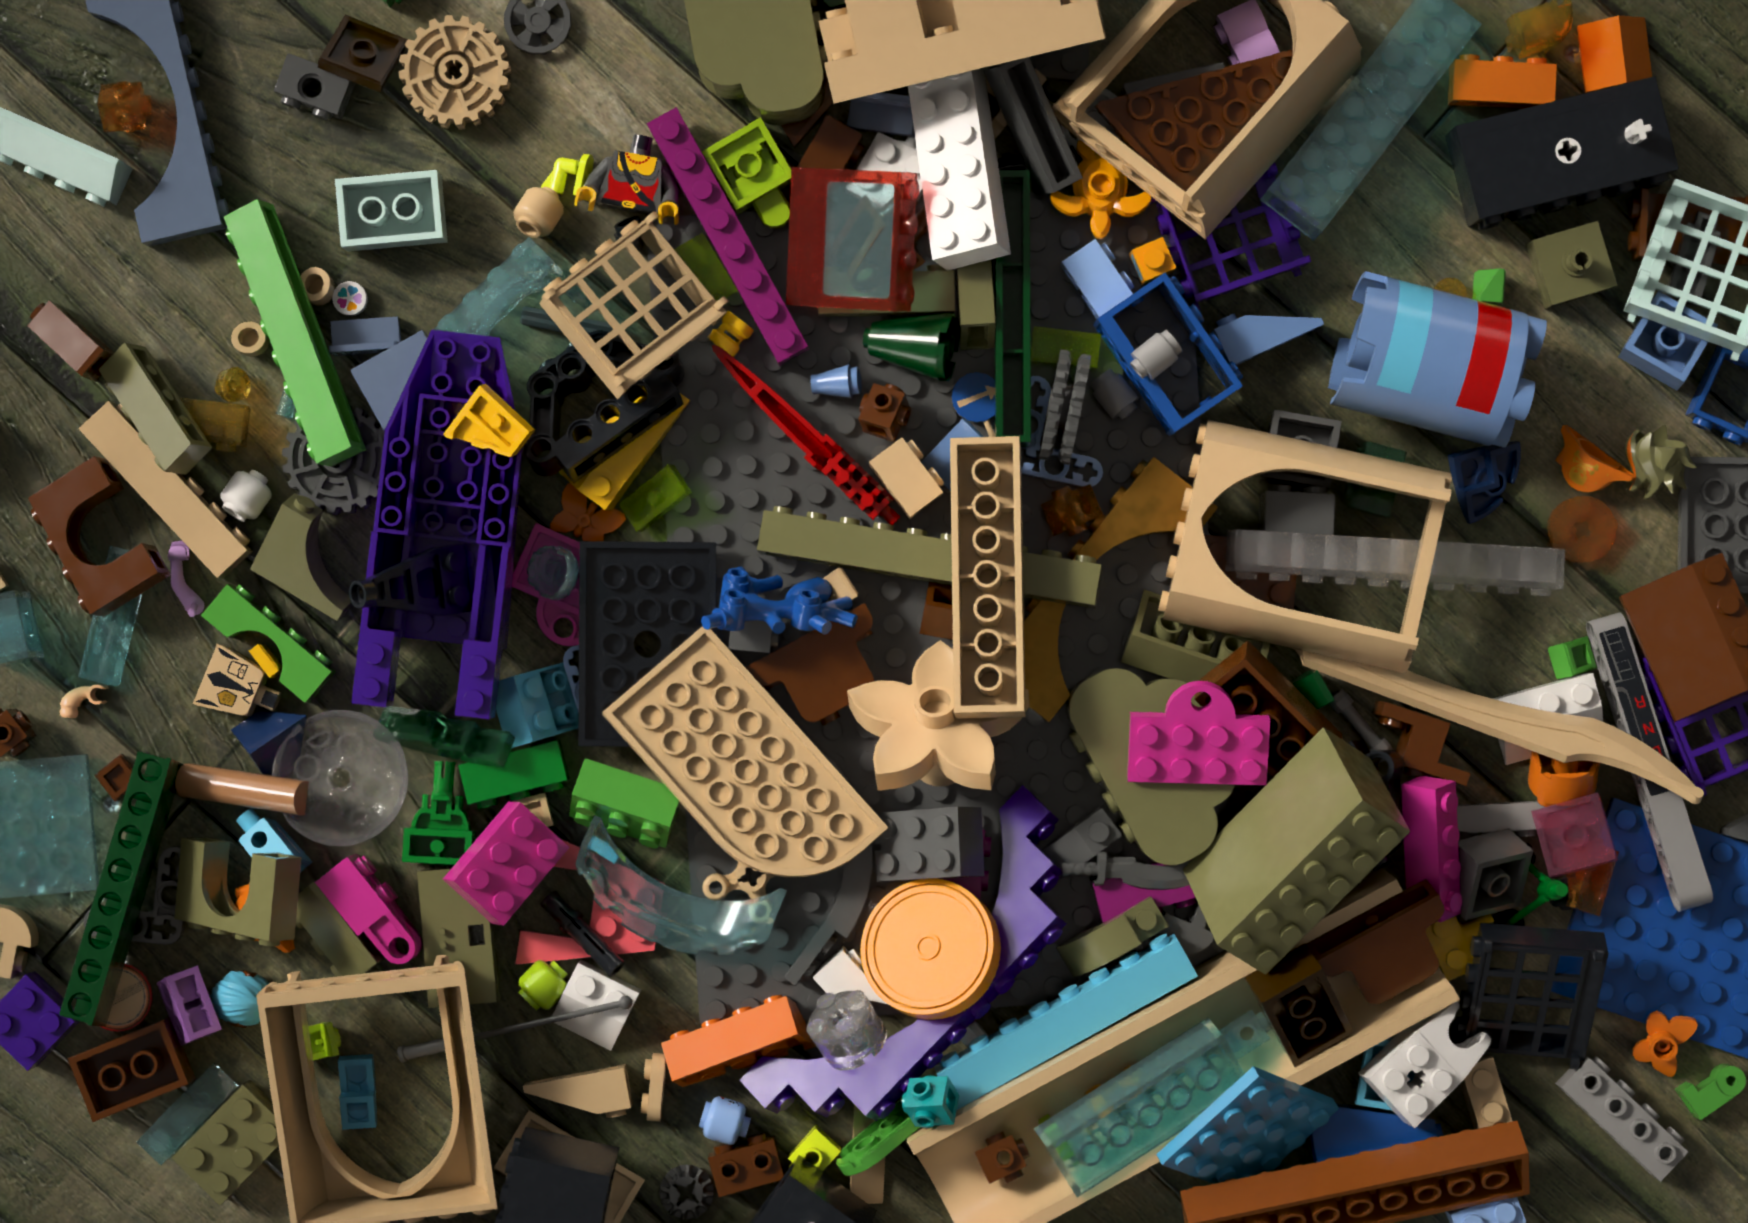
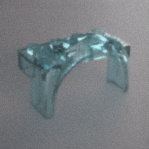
M529 237L523 243L518 244L513 249L511 255L500 266L493 268L487 275V278L475 290L467 293L463 301L450 314L445 315L433 330L489 336L491 329L524 297L536 292H542L557 277H560L563 281L568 275ZM577 285L564 293L574 303L577 302L584 309L592 305Z

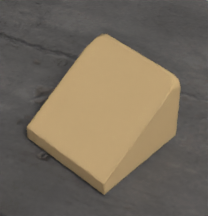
M839 567L823 578L831 585L832 594L829 597L831 601L845 596L850 597L851 600L858 597V592L843 568Z

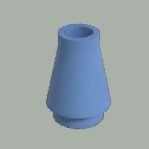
M848 364L819 374H811V390L813 395L824 394L853 398L854 394H861L862 380L859 367H851Z

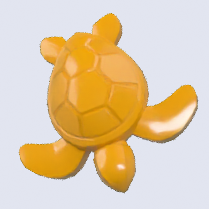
M1079 140L1076 150L1083 159L1078 165L1083 178L1073 183L1074 196L1056 191L1051 193L1050 200L1057 210L1067 216L1076 217L1084 213L1090 215L1091 231L1095 238L1102 240L1110 231V215L1113 213L1125 217L1138 215L1150 205L1151 196L1146 192H1142L1135 196L1125 197L1128 190L1127 177Z

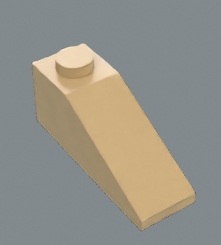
M626 1064L529 1081L523 1085L524 1093L595 1114L606 1113V1118L626 1115V1109L631 1108L633 1105Z

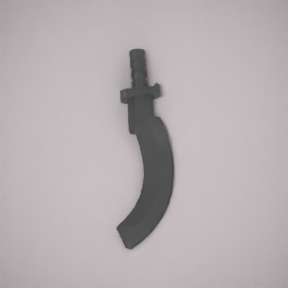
M1097 852V863H1061V875H1097V878L1094 880V886H1104L1105 878H1122L1123 883L1139 888L1176 889L1190 885L1183 869L1192 860L1178 865L1160 866L1136 862L1134 856L1107 858L1106 852Z

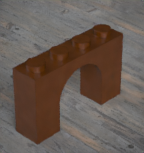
M98 456L90 458L28 499L33 507L31 509L33 518L40 526L44 527L48 535L46 541L49 548L55 555L60 557L64 565L62 572L65 578L75 585L79 593L77 599L80 606L90 615L105 617L171 574L156 546L144 543L139 544L116 560L105 565H96L85 555L81 546L80 530L86 515L95 506L124 489L111 463L107 459Z

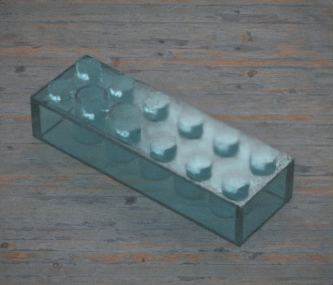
M1206 1018L1041 1123L1034 1130L1062 1177L1078 1198L1181 1132L1245 1073L1223 1034L1209 1018Z

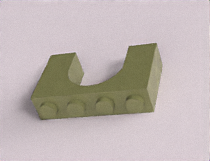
M207 836L181 838L174 919L188 922L189 928L208 929L211 927V933L230 935L235 933V939L251 941L259 939V945L279 946L280 941L294 940L302 857L280 852L253 853L248 897L242 909L239 910L231 900L227 886L230 841Z

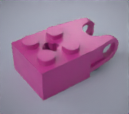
M357 853L347 856L315 882L355 934L359 936L365 933L389 962L404 964L420 953L422 938L396 903L395 899L398 898L396 892L387 882L380 883L374 875L377 869L365 855L360 857ZM398 937L408 942L409 951L407 954L397 949L396 940Z

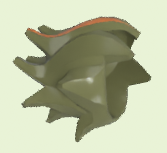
M1662 425L1655 432L1650 431L1646 435H1643L1639 429H1636L1626 441L1625 455L1630 472L1637 477L1634 481H1629L1626 484V490L1633 492L1639 487L1641 490L1645 489L1643 498L1645 500H1649L1661 487L1664 491L1669 489L1671 494H1674L1675 485L1686 490L1687 487L1684 481L1685 466L1697 468L1690 458L1688 446L1682 441L1669 440L1666 425Z

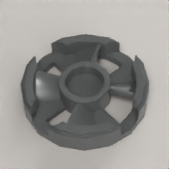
M510 0L504 13V28L510 41L520 51L531 55H546L567 40L571 30V13L565 0H535L536 7L530 9L521 0ZM559 4L563 10L564 17L551 19L548 12ZM525 24L526 30L516 37L512 31V26ZM548 33L554 41L542 46L541 35Z

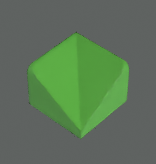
M1505 269L1476 271L1474 273L1472 299L1493 305L1501 304L1504 301Z

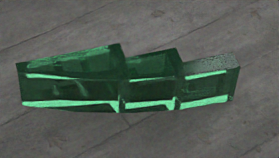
M395 706L384 707L373 734L377 739L410 749L504 768L515 737L509 731L481 728L474 721L449 719L437 711Z

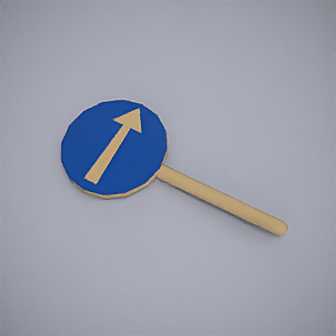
M980 372L966 374L953 387L951 397L953 408L960 417H965L970 422H983L989 437H995L994 429L989 420L995 416V379L988 374Z

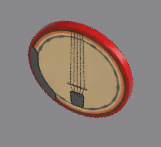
M124 964L107 1025L102 1028L110 1031L129 1030L139 1025L148 1015L153 1001L152 988L145 974L138 968Z

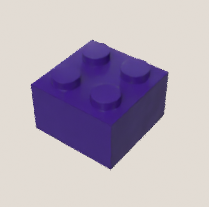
M36 971L25 974L0 1000V1045L27 1071L37 1067L80 1022L59 1015L64 998Z

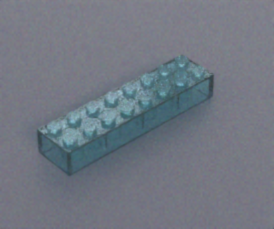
M1414 0L1260 200L1315 241L1482 23L1452 0Z

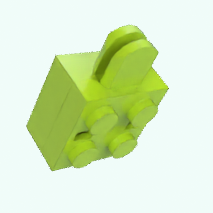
M761 117L702 151L712 173L737 215L754 207L762 223L770 229L784 227L789 222L791 206L782 189L796 182L795 175ZM770 152L773 153V155H774V157H775L774 160L772 159V157H771V155H770Z

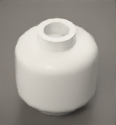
M251 470L249 473L237 471L220 494L224 503L222 508L229 515L243 522L246 519H256L272 496L270 489L266 485L268 479L256 470Z

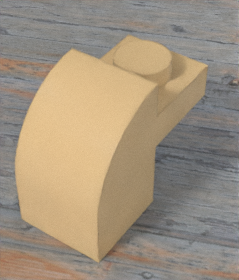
M0 904V942L3 943L0 959V977L12 979L19 976V972L24 971L27 963L28 954L23 951L24 947L31 948L39 943L38 929L33 919L24 910L5 904Z

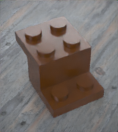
M1375 701L1372 714L1380 717L1378 723L1395 729H1402L1395 752H1398L1405 762V775L1417 778L1426 774L1434 778L1456 781V786H1467L1471 773L1438 763L1451 723L1388 702Z

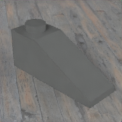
M1099 806L1041 850L1061 869V863L1087 862L1097 855V852H1101L1120 838L1122 834L1103 808ZM1060 874V875L1058 876V877H1059V880L1062 879V878L1065 877V876H1062V875Z

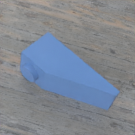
M1234 313L1216 322L1218 328L1212 332L1224 348L1220 353L1226 362L1233 361L1235 365H1238L1318 329L1324 323L1322 318L1245 315L1237 319Z

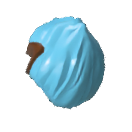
M245 970L230 971L222 980L215 984L211 991V1002L214 1005L216 1014L220 1019L229 1021L234 1027L246 1028L247 1026L258 1024L260 1017L256 995L269 982L256 972Z

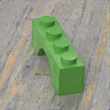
M227 584L201 616L224 636L229 638L248 631H257L271 638L279 648L282 656V672L279 682L304 703H310L336 673L330 667L333 661L319 649L312 652L306 647L304 643L307 639L297 630L291 627L287 631L278 623L281 617L265 605L261 609L252 601L255 595L243 585L239 584L235 587L234 585Z

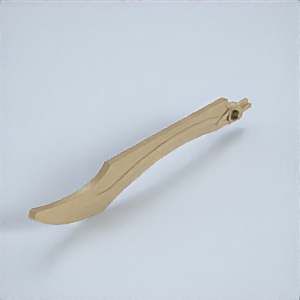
M1294 649L1300 656L1302 666L1318 670V672L1560 762L1593 761L1603 763L1648 779L1674 792L1692 804H1699L1703 798V790L1696 787L1684 773L1656 750L1634 736L1595 718L1555 713L1495 700L1434 681L1409 670L1406 673Z

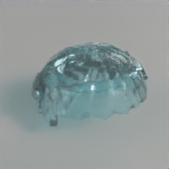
M543 546V548L541 547L536 552H533L532 558L528 562L527 580L531 586L535 587L540 596L555 601L564 599L571 594L576 585L578 573L580 572L578 561L567 548L562 546Z

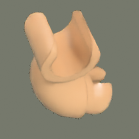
M97 684L72 689L65 694L60 702V716L76 718L79 714L78 707H80L85 699H88L89 702L95 705L107 703L106 700H98L95 692L98 688L109 689V687L105 684Z

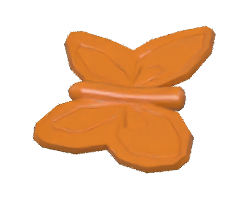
M567 483L562 492L561 499L564 510L554 517L550 523V529L562 533L574 530V536L579 537L582 535L583 541H604V534L612 533L620 528L626 516L617 509H601L594 513L598 507L597 504L592 502L587 508L586 496L571 483Z

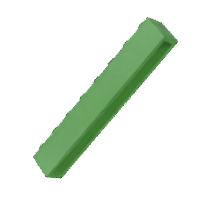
M256 199L223 216L227 225V238L235 246L239 257L237 259L238 267L242 274L246 276L250 286V299L258 307L261 315V328L272 344L273 360L284 376L283 386L285 392L295 405L297 411L295 413L296 421L307 437V450L310 457L316 464L332 467L365 451V445L274 205Z

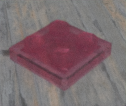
M1599 793L1531 811L1550 878L1618 860Z

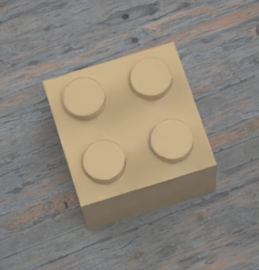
M901 437L869 461V466L910 520L942 496L943 491L941 487L944 485V482L933 467L926 470L920 462L924 455L914 441L911 439L906 443Z

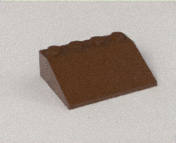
M1723 553L1693 563L1619 597L1674 722L1748 694V609Z

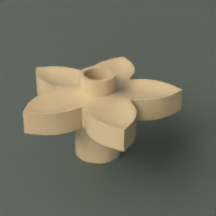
M941 640L925 650L916 661L912 672L911 685L897 681L880 680L847 690L849 708L856 721L865 730L880 737L875 746L873 756L878 791L901 788L918 780H922L932 786H948L957 783L973 789L992 790L996 771L994 746L991 737L1010 730L1022 719V717L956 719L954 714L953 649ZM1025 689L1027 711L1030 706L1029 690Z

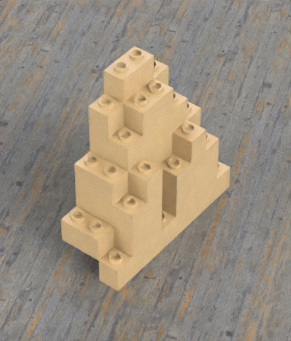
M845 0L846 7L827 11V19L819 21L828 62H825L824 65L834 104L1106 38L1098 0Z

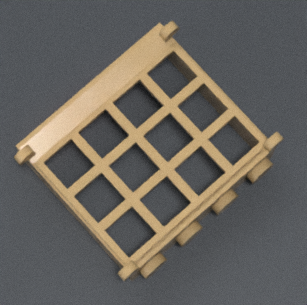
M655 211L649 214L641 223H638L636 220L629 223L620 231L622 237L617 241L613 242L611 239H608L594 251L597 256L589 262L586 258L578 261L569 269L571 275L562 281L560 277H557L543 289L545 293L541 296L542 300L539 303L617 400L638 380H643L655 367L664 360H669L681 347L699 337L711 324L714 326L727 313L723 308L729 302L726 297L723 296L716 301L654 226L653 221L659 218ZM639 237L655 254V257L649 262L644 259L632 244ZM625 248L641 268L623 281L609 264L608 260ZM660 262L677 281L669 288L653 270V267ZM601 266L617 286L599 299L583 279ZM646 273L661 291V294L644 306L628 286ZM577 284L592 305L574 317L559 297ZM681 287L697 306L690 313L673 294ZM622 291L636 308L637 312L619 324L604 304ZM665 299L670 302L682 317L681 320L666 331L663 330L649 312ZM598 310L613 330L595 343L581 326L580 322ZM641 317L645 319L658 335L656 339L643 349H640L625 331ZM616 336H619L634 354V356L618 368L612 364L601 350L603 346Z

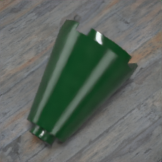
M945 313L875 321L871 324L870 328H866L864 331L863 347L868 348L870 356L936 380L948 382L952 377L956 362L950 361L953 352H958L959 320L954 318L955 314Z

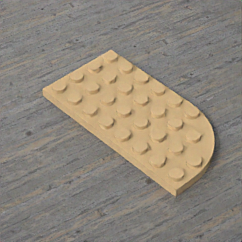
M702 626L602 712L606 720L711 838L727 854L749 868L780 877H808L826 873L851 861L889 828L711 629L706 630Z

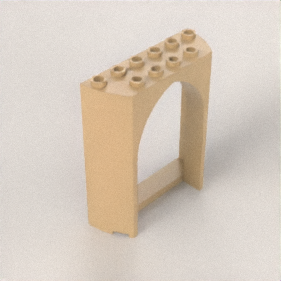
M1148 0L1053 104L1052 110L1058 123L1206 239L1361 65L1362 47L1357 40L1350 22L1340 15L1339 10L1328 1L1323 2L1322 0H1267L1282 11L1288 19L1293 41L1291 66L1274 94L1186 192L1084 111L1167 20L1179 10L1197 0Z
M1209 419L1207 424L1200 423L1196 443L1202 444L1200 455H1193L1188 477L1194 478L1192 489L1186 488L1181 510L1187 511L1185 523L1178 522L1173 544L1179 545L1177 556L1171 555L1166 577L1172 578L1169 592L1162 591L1158 611L1164 612L1163 619L1406 673L1412 661L1413 650H1416L1419 638L1416 637L1445 505L1450 501L1452 490L1449 489L1452 481L1451 473ZM1281 471L1308 473L1429 500L1400 634L1275 606L1246 593L1224 574L1211 555L1203 533L1202 516L1209 506L1232 486L1257 475Z
M437 955L433 966L301 980L300 971L287 974L288 981L284 983L271 982L259 991L256 998L290 1223H390L395 1220L414 1223L430 1216L449 1219L456 1217L459 1213L472 1212L475 1215H484L492 1212L493 1209H497L465 969L460 961L449 963L447 955ZM437 989L452 1095V1124L450 1133L437 1156L412 1178L402 1183H396L365 1171L346 1156L331 1136L323 1118L319 1101L305 1003Z

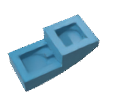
M373 1054L339 1056L338 1069L341 1090L339 1102L342 1130L376 1128L377 1104Z

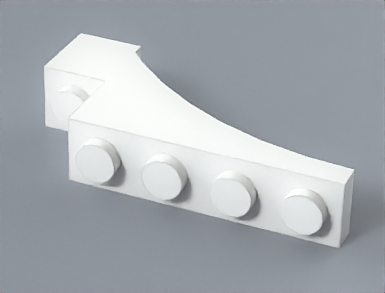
M842 946L813 972V979L835 1003L840 999H858L887 1004L875 993L868 983L862 967L861 955L854 948L848 951ZM975 1021L966 1028L967 1032L960 1041L968 1048V1044L980 1035H987V1033Z

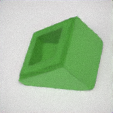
M1588 636L1548 648L1557 679L1572 677L1597 668Z

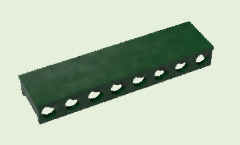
M137 752L59 1013L60 1016L82 1021L90 1026L106 1027L176 793V776L183 763L168 757L165 759ZM148 762L145 774L141 773L142 766ZM132 799L137 800L135 806H131ZM123 832L127 833L125 839H121ZM113 865L117 866L115 872H111ZM103 898L107 899L105 905H101ZM93 931L97 932L95 939L91 938ZM83 965H87L85 972L81 971ZM73 998H76L77 1002L73 1012L71 1002Z

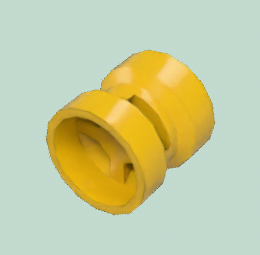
M728 310L721 318L722 324L718 329H713L707 338L732 357H735L740 350V343L744 339H748L754 330ZM725 331L728 332V333H729L731 336H733L735 339L733 340L731 337H729V336H728L727 334H725L724 332H725Z

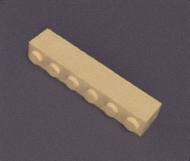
M107 401L78 429L216 578L224 579L253 552L247 546L250 539L237 526L232 529L224 521L227 514L215 502H212L210 505L201 496L205 491L192 477L186 480L179 473L163 471L156 464L155 456L149 446L139 438V431L132 420L128 419L122 412V405L119 404L117 406L115 403Z

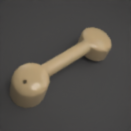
M318 267L309 268L302 273L300 277L310 303L316 306L328 303L332 299L335 290L333 279L323 269ZM251 321L243 322L233 330L231 342L243 355L254 357L262 354L268 348L269 338L264 334L258 323Z

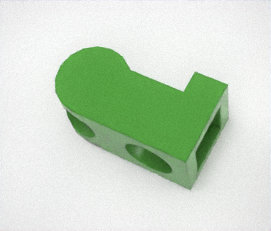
M1719 1064L1711 1070L1708 1078L1696 1086L1685 1081L1676 1087L1675 1091L1691 1115L1702 1120L1738 1095L1746 1085V1077L1744 1072L1738 1067L1729 1064Z

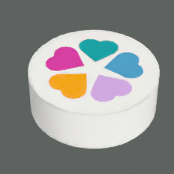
M352 281L339 284L334 290L332 297L335 308L346 316H356L362 313L368 303L365 289Z

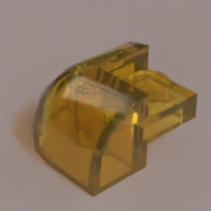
M1554 0L1512 14L1506 20L1510 34L1504 41L1508 52L1516 50L1518 58L1522 59L1542 51L1546 54L1560 45L1570 33L1574 20L1571 0H1563L1559 6L1557 1Z

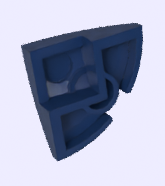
M1519 441L1508 442L1505 448L1496 445H1486L1447 455L1456 495L1468 524L1477 522L1492 513L1503 502V498L1499 497V495L1505 490L1507 482L1515 483L1521 460Z

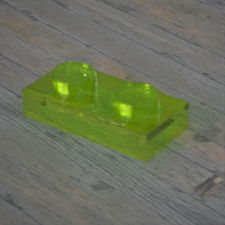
M703 232L674 249L716 301L723 296L727 299L738 292Z
M1034 326L1030 361L1057 364L1060 350L1062 349L1070 352V366H1076L1078 358L1082 354L1091 355L1089 368L1097 369L1101 334Z
M668 464L622 501L619 506L635 531L643 532L692 491L675 465Z

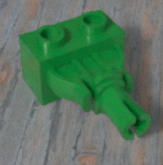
M434 761L431 807H429L430 795L422 794V807L414 815L411 827L404 828L402 862L455 865L476 840V831H471L469 818L463 810V796L455 797V809H453L456 762H445V777H443L444 761Z

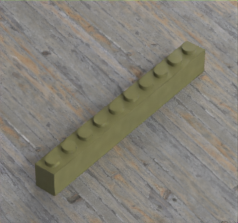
M774 506L773 511H763L757 551L761 555L952 586L951 534L941 533L940 538L928 537L927 531L916 528H907V533L893 531V525L874 522L873 527L860 526V520L848 517H840V522L826 520L827 515L817 512H807L806 517L793 515V509ZM1023 546L1025 598L1096 609L1102 574V565L1096 564V558L1076 555L1075 560L1062 558L1061 552L1053 550H1042L1040 555L1028 553V547Z

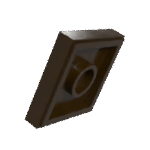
M345 14L320 56L317 68L381 93L399 62L400 55H403L407 48L405 43L408 39Z

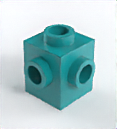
M948 1076L909 1078L907 1092L902 1096V1107L915 1127L930 1128L939 1125H954L959 1094Z

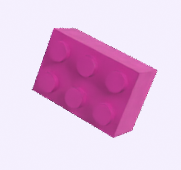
M508 801L445 875L443 880L491 924L504 926L569 849V846L521 802Z

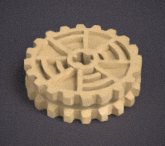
M446 15L444 22L441 23L434 18L429 21V28L425 30L419 27L415 30L417 38L415 40L408 39L405 43L408 53L400 55L399 60L404 67V70L399 71V79L402 80L403 84H406L402 90L407 99L412 100L410 104L418 114L423 112V117L431 124L438 120L442 128L449 129L451 124H455L459 130L466 129V124L469 122L478 126L482 124L481 117L486 115L492 118L495 115L494 106L496 104L503 106L506 101L502 93L503 91L510 90L511 83L506 76L512 74L509 62L504 61L508 58V54L504 46L499 45L500 40L493 31L487 34L488 30L482 22L478 21L475 25H472L470 18L462 16L460 21H455L452 15ZM453 66L457 70L461 66L460 72L462 76L458 79H455L454 76H452V79H449L451 76L449 69Z

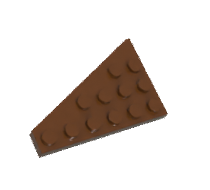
M1293 49L1103 100L1097 103L1094 108L1130 149L1186 192L1281 85L1291 66Z

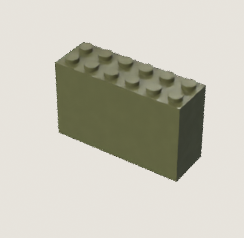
M1323 727L1215 836L1208 849L1196 856L1183 871L1217 946L1266 975L1410 832V829L1372 760Z

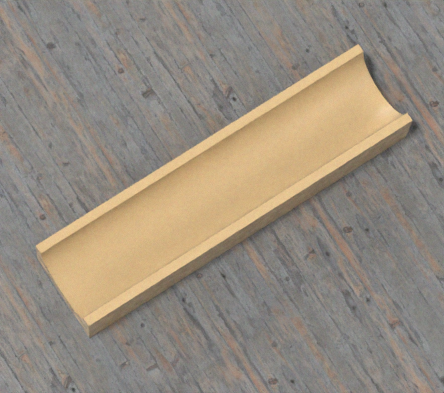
M1383 868L1368 873L1363 878L1364 881L1353 888L1290 951L1401 893L1403 890L1397 879ZM1224 951L1194 967L1198 977L958 1109L954 1125H939L930 1128L920 1127L907 1138V1143L929 1175L954 1223H1047L1160 1162L1156 1154L1253 1066L1296 1084L1303 1085L1457 1002L1460 998L1439 967L1424 982L1414 985L1397 994L1393 999L1380 1004H1370L1366 1001L1354 984L1348 971L1333 977L1326 976L1354 1033L1294 1067L1278 1042L1245 979L1246 976L1257 971V969L1231 953ZM1138 1064L1148 1079V1082L1143 1084L1144 1088L1137 1092L1132 1087L1114 1099L1113 1103L1116 1108L1107 1116L1099 1118L1096 1113L1093 1114L1085 1102L1087 1099L1084 1093L1097 1084H1102L1104 1089L1125 1076L1122 1069L1128 1065L1133 1067ZM1047 1114L1050 1115L1073 1152V1155L1065 1160L1060 1159L1050 1140L1038 1124V1119ZM1002 1131L1006 1137L1013 1134L1015 1140L1022 1138L1030 1154V1157L1025 1159L1028 1166L1021 1169L1024 1175L1006 1184L1003 1178L989 1184L974 1152L987 1147L985 1139ZM1001 1151L998 1155L999 1161L1003 1164L1009 1163L1010 1154L1006 1151Z

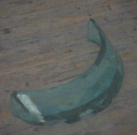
M594 816L584 836L575 863L578 874H583L595 893L593 898L603 910L609 908L620 917L623 927L650 942H657L663 947L690 954H697L699 950L717 951L718 955L733 954L737 948L749 946L756 942L757 945L762 944L769 938L787 890L779 888L770 894L754 899L714 901L673 889L652 878L634 865L613 842L602 819L598 816Z

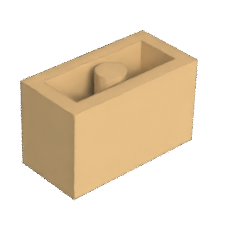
M1485 1053L1460 1083L1474 1129L1492 1126L1500 1122H1512L1494 1058Z

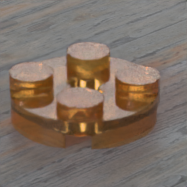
M1575 496L1562 501L1553 509L1547 522L1549 542L1552 549L1558 556L1572 563H1590L1602 558L1613 546L1618 523L1609 507L1599 499L1591 496ZM1586 521L1589 524L1587 528L1590 531L1589 536L1583 535L1577 538L1575 536L1577 530L1573 527L1576 522L1582 524Z

